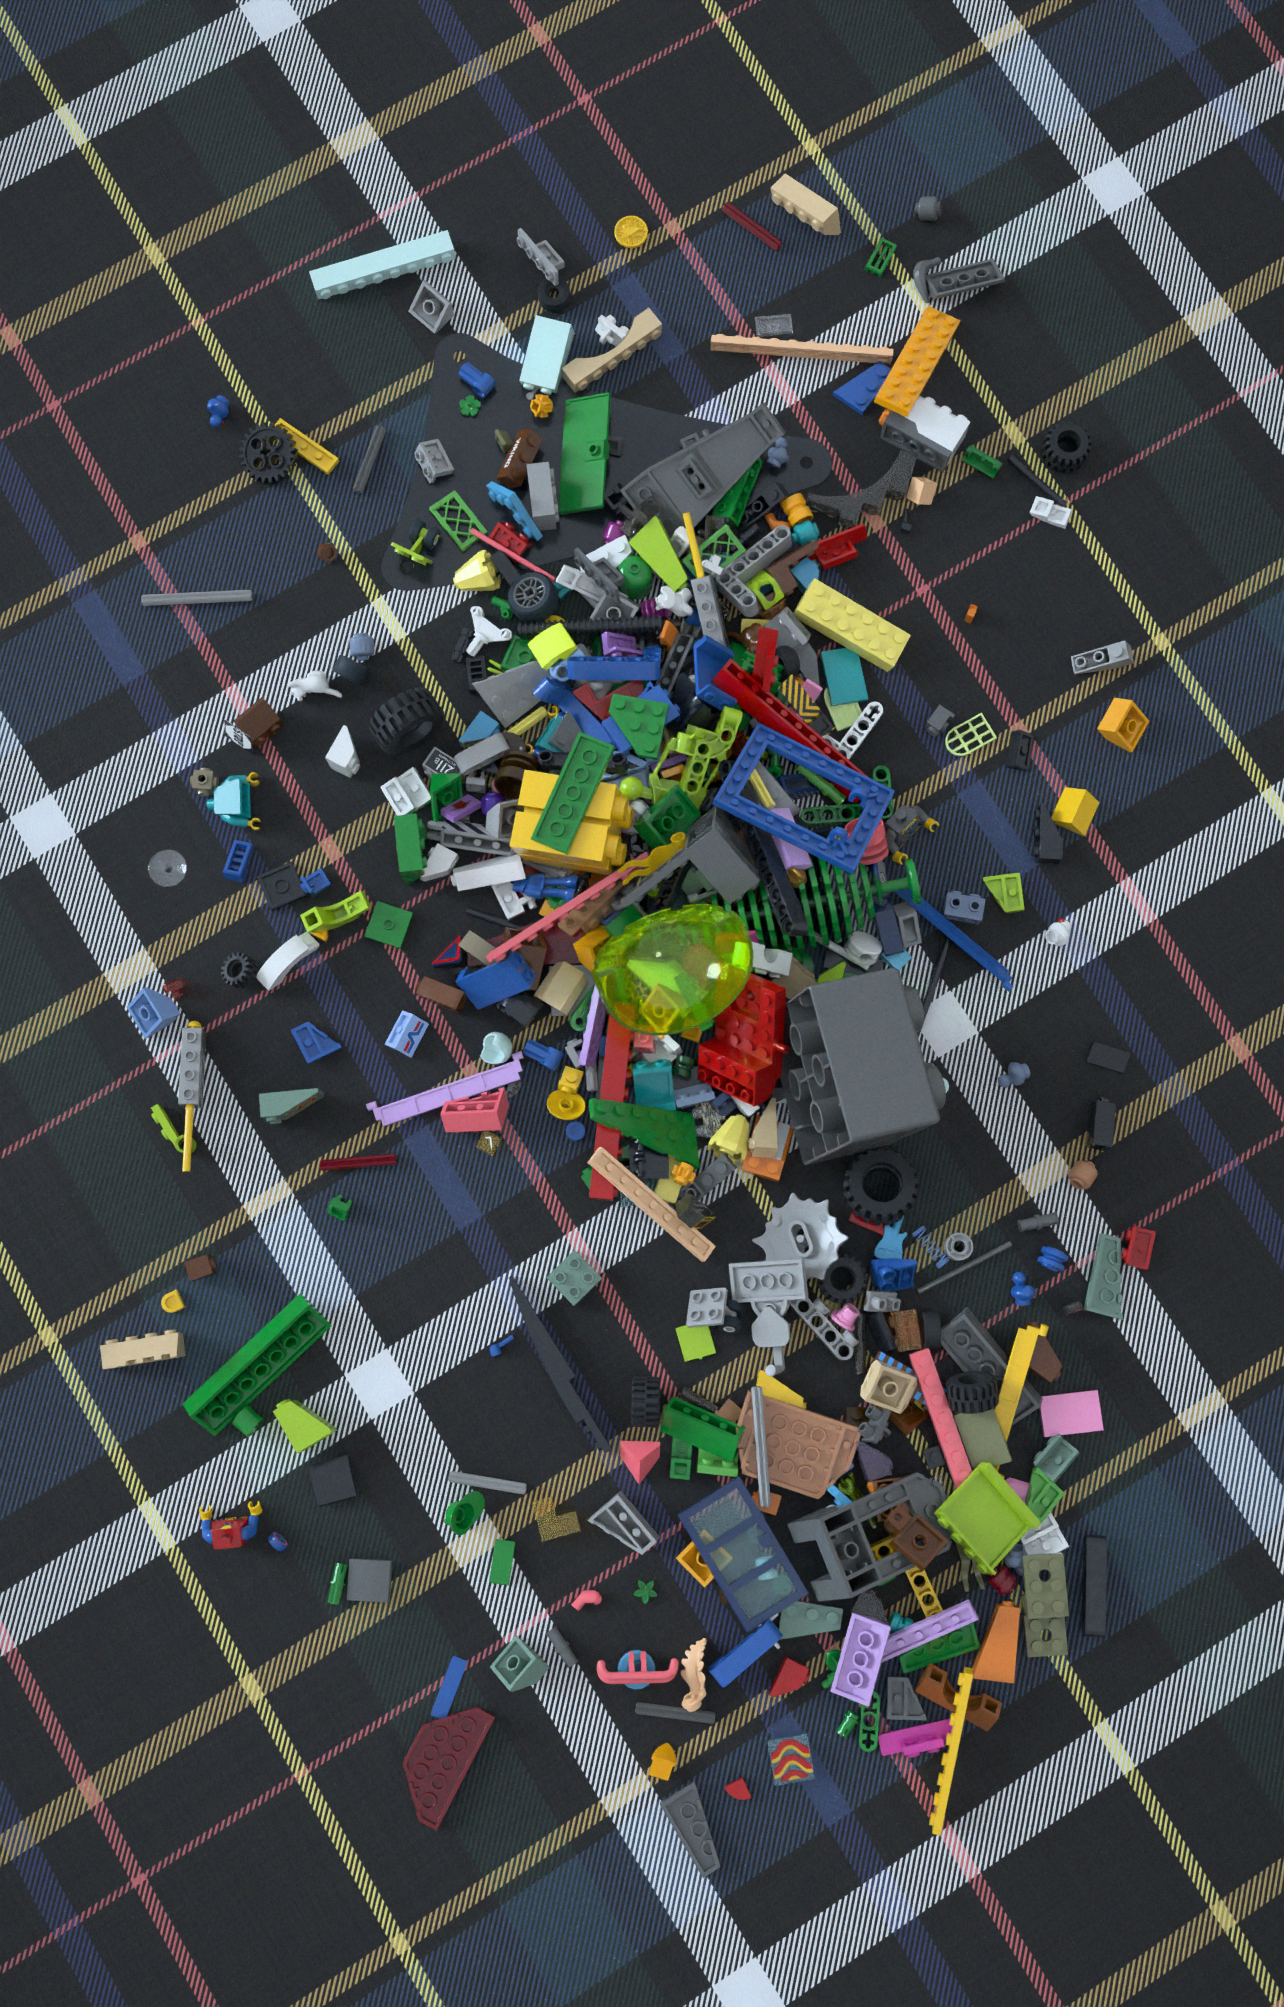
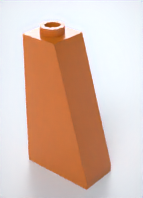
M1002 1601V1604L996 1603L972 1667L973 1679L1014 1683L1020 1608L1015 1606V1602Z

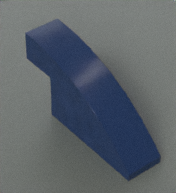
M802 774L782 775L776 778L792 801L822 793L818 787Z

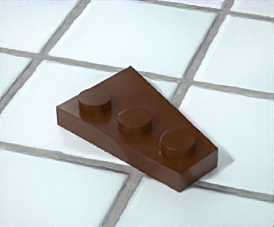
M909 1402L901 1414L891 1411L888 1418L907 1436L930 1415L926 1410L922 1412L915 1408V1404Z

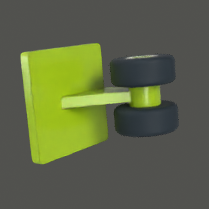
M417 519L409 532V539L415 542L413 547L409 550L394 542L391 543V546L395 547V552L409 558L412 555L411 559L420 564H432V560L419 555L423 545L428 549H433L436 546L441 530L434 526L428 530L426 529V523Z

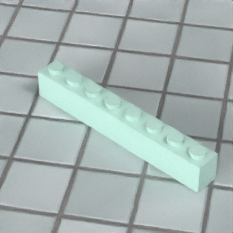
M448 230L312 270L309 273L319 300L330 298L332 295L339 293L344 294L352 289H360L372 283H380L389 278H397L402 274L414 273L422 268H431L436 264L447 263L456 258Z

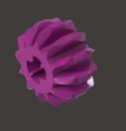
M656 598L641 603L640 613L644 618L661 615L663 620L671 617V611L668 609L656 610Z

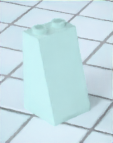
M535 316L519 380L523 388L528 390H534V388L541 389L542 393L551 395V393L557 394L562 377L561 368L566 364L575 334L571 324Z

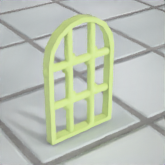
M980 713L951 729L945 738V745L951 754L965 756L992 742L997 737L983 714ZM981 716L983 722L973 727L971 721ZM968 723L969 730L959 734L957 729ZM985 724L988 731L978 735L975 731L977 730L976 728ZM954 731L956 737L948 740L949 734ZM973 731L974 738L965 743L962 739L963 736ZM991 733L993 738L983 743L982 737ZM959 738L962 744L951 750L948 744ZM978 740L980 745L969 751L968 744ZM963 747L966 750V753H956L957 750Z

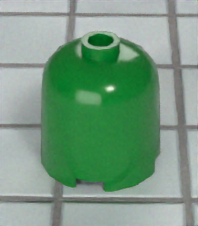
M640 556L625 558L618 566V571L625 577V583L618 586V590L626 594L629 599L641 600L648 596L652 590V569Z

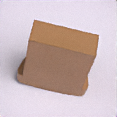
M728 1398L719 1411L716 1410L714 1414L736 1422L742 1409Z

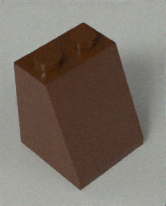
M505 927L503 943L524 930ZM537 932L538 936L529 942L527 939L521 942L522 947L516 950L537 976L532 987L525 991L537 990L547 950L543 933ZM510 950L505 953L506 957L503 959L507 958Z
M1028 1321L1023 1329H1027V1326L1030 1325L1040 1328L1035 1321ZM1038 1334L1028 1371L1041 1381L1051 1383L1060 1377L1062 1364L1046 1337ZM1015 1339L1005 1352L1006 1355L1009 1357L1011 1355Z

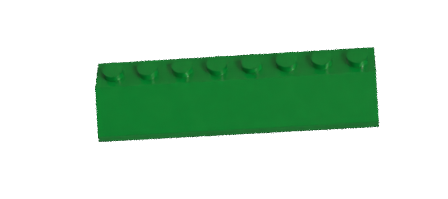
M300 1293L183 1403L187 1413L213 1436H216L244 1407L251 1403L332 1325Z

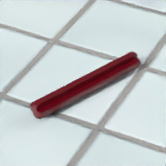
M729 202L723 205L722 211L771 248L777 251L781 247V240Z
M395 1154L328 1159L321 1160L319 1165L322 1171L395 1165L397 1157Z

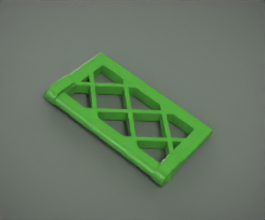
M455 490L429 508L461 551L466 550L480 539L470 533L472 524L482 534H488V531ZM455 499L459 507L449 506V502ZM446 508L445 517H441L437 510ZM448 509L459 510L458 518H447ZM461 511L467 514L470 521L460 519ZM446 521L457 522L456 531H452ZM459 523L470 524L469 532H458ZM457 535L468 536V539L462 543Z
M726 524L698 546L700 558L702 555L714 556V554L719 557H726L718 565L723 569L746 551ZM726 532L728 542L717 541V538ZM713 542V554L703 553L702 550ZM716 543L727 544L726 555L715 554ZM729 545H736L738 550L729 556ZM691 552L682 559V562L697 578L695 565H692L690 562L693 558Z

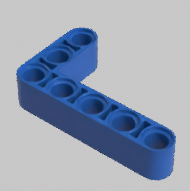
M657 646L645 647L644 657H569L567 659L568 678L572 680H658L661 676V648Z
M545 676L533 690V693L543 702L558 705L564 713L567 711L571 712L583 733L614 745L603 729L602 721L572 694L574 690L566 682Z

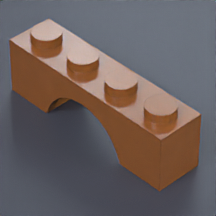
M929 1663L919 1677L915 1692L955 1713L954 1697L955 1693H959V1691L954 1689L949 1683L947 1672ZM985 1693L975 1696L969 1695L964 1719L988 1732L999 1718L1002 1703Z

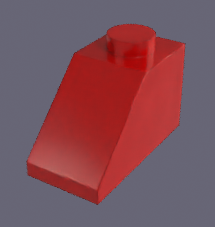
M786 1655L770 1687L769 1696L776 1697L801 1688L802 1683L806 1684L810 1676L808 1666Z

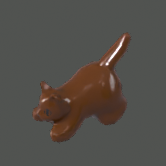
M753 623L751 626L744 628L741 634L731 631L727 632V635L741 641L746 651L756 654L761 624Z

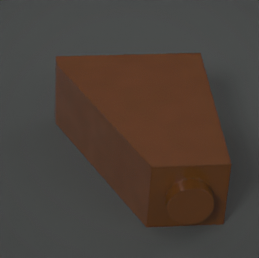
M424 976L423 980H419L415 987L418 997L457 1015H460L467 1000V996L463 991Z

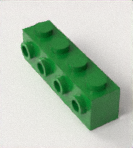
M760 457L714 507L712 517L719 525L739 526L763 463Z

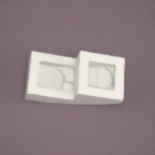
M1036 496L1030 514L1044 522L1065 529L1072 514V509L1054 505V501Z

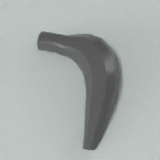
M939 257L921 260L915 265L913 270L915 286L925 303L930 302L926 285V274L930 268L941 264Z

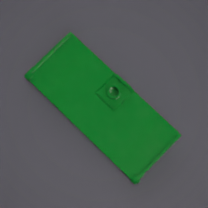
M610 393L565 400L558 504L559 515L604 507L606 464L609 459L610 450L608 442Z

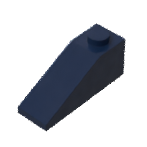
M888 893L883 894L880 906L877 896L872 897L875 916L872 920L885 957L903 953L904 948Z

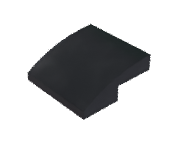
M348 1455L309 1465L318 1507L357 1497Z

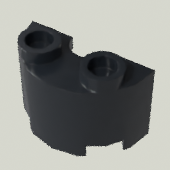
M629 476L619 481L614 488L605 490L604 502L617 517L623 515L628 508H633L620 491L632 481Z

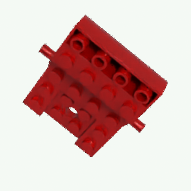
M729 963L717 968L716 1013L711 1010L707 1013L715 1021V1038L699 1044V1080L753 1107L763 1103L770 1097L775 1088L776 1079L782 1077L783 1053L787 1054L789 1051V1046L783 1044L786 988Z

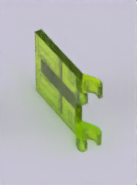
M848 1472L851 1480L846 1478L845 1481L844 1477H841L842 1484L848 1487L843 1488L841 1483H839L841 1492L848 1494L853 1501L864 1497L855 1485V1478L852 1472ZM877 1515L867 1519L873 1529L877 1527Z

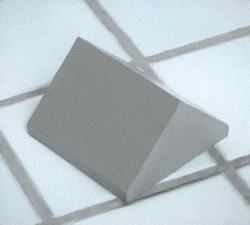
M423 280L408 312L435 334L454 316L452 303L427 281Z

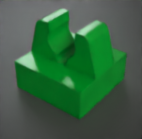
M338 1195L330 1201L327 1213L345 1222L349 1215L352 1201L349 1199L347 1203L341 1201L342 1195Z

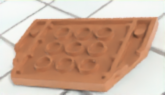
M748 1390L737 1422V1426L741 1427L742 1425L745 1427L738 1448L742 1474L758 1479L752 1391ZM763 1395L769 1483L819 1499L826 1489L833 1485L851 1467L861 1436L857 1431L859 1427Z

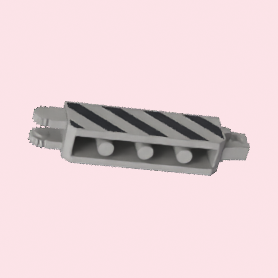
M444 819V822H435L433 820L428 822V828L441 830V832L429 831L427 838L440 841V844L444 847L512 856L516 853L509 846L511 836L497 839L486 830V825L462 821L453 823L448 819Z

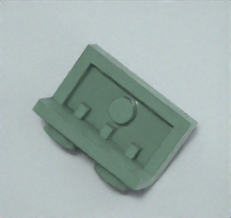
M1058 1433L1048 1440L1047 1447L1043 1452L1039 1451L1036 1454L1033 1464L1055 1483L1080 1452Z

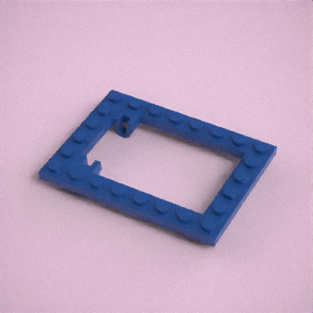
M758 723L712 804L853 875L895 790ZM766 748L851 790L848 801L853 802L854 798L861 800L859 806L864 808L849 838H847L848 832L844 828L836 827L831 830L826 839L740 796ZM838 835L842 838V840L840 841L834 837Z

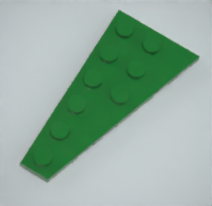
M597 1098L589 1100L591 1120L610 1129L615 1128L621 1131L622 1135L626 1137L631 1136L637 1139V1142L661 1154L671 1155L675 1157L676 1161L680 1163L685 1162L693 1166L695 1170L700 1167L694 1113Z

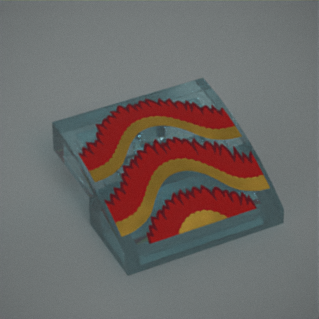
M807 1734L767 1741L775 1786L815 1779Z

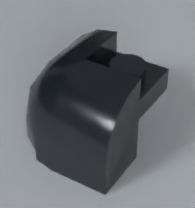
M523 991L499 1001L495 1007L511 1021H516L526 1029L533 1019L537 1020L540 1016V1010L544 1004L530 993Z

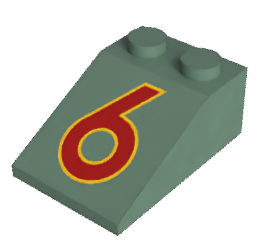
M318 1088L259 1094L261 1118L265 1119L266 1122H270V1124H280L282 1120L289 1119L323 1098L324 1093Z

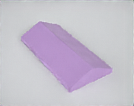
M789 808L768 809L795 823ZM772 834L787 874L790 867L800 870L813 867L806 851Z
M855 1612L852 1613L830 1692L868 1707L870 1706L891 1626L874 1617Z

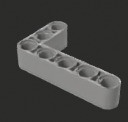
M784 525L778 526L726 566L721 574L716 577L721 594L746 617L755 616L759 608L755 594L744 583L792 546L790 529Z

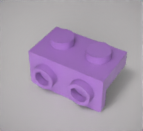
M610 632L602 634L604 656L641 657L644 655L643 651L636 650L635 637Z

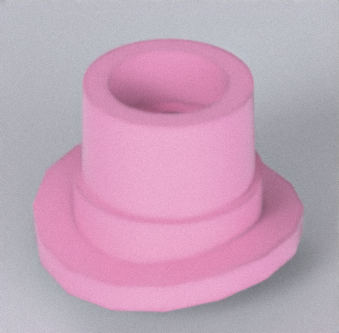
M846 1303L842 1309H835L831 1313V1317L843 1328L853 1331L855 1329L854 1322L860 1312L851 1303Z

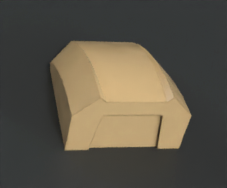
M565 961L557 962L539 986L534 997L568 1017L588 984L586 975Z
M875 1360L871 1363L866 1378L861 1385L860 1396L866 1402L901 1414L908 1406L915 1391L917 1377L889 1364Z

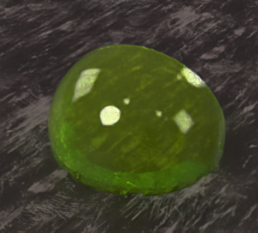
M710 904L683 905V909L671 911V908L645 916L626 926L625 932L618 937L614 935L598 952L594 960L595 967L592 970V977L607 1011L617 1023L640 1034H676L708 1022L724 1011L737 998L751 973L754 957L753 946L746 924L734 911L727 912L721 906Z

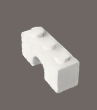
M738 941L734 964L740 965L741 969L746 971H753L755 969L756 974L766 975L769 973L768 977L780 979V976H789L793 953L779 949H765V945L755 942Z

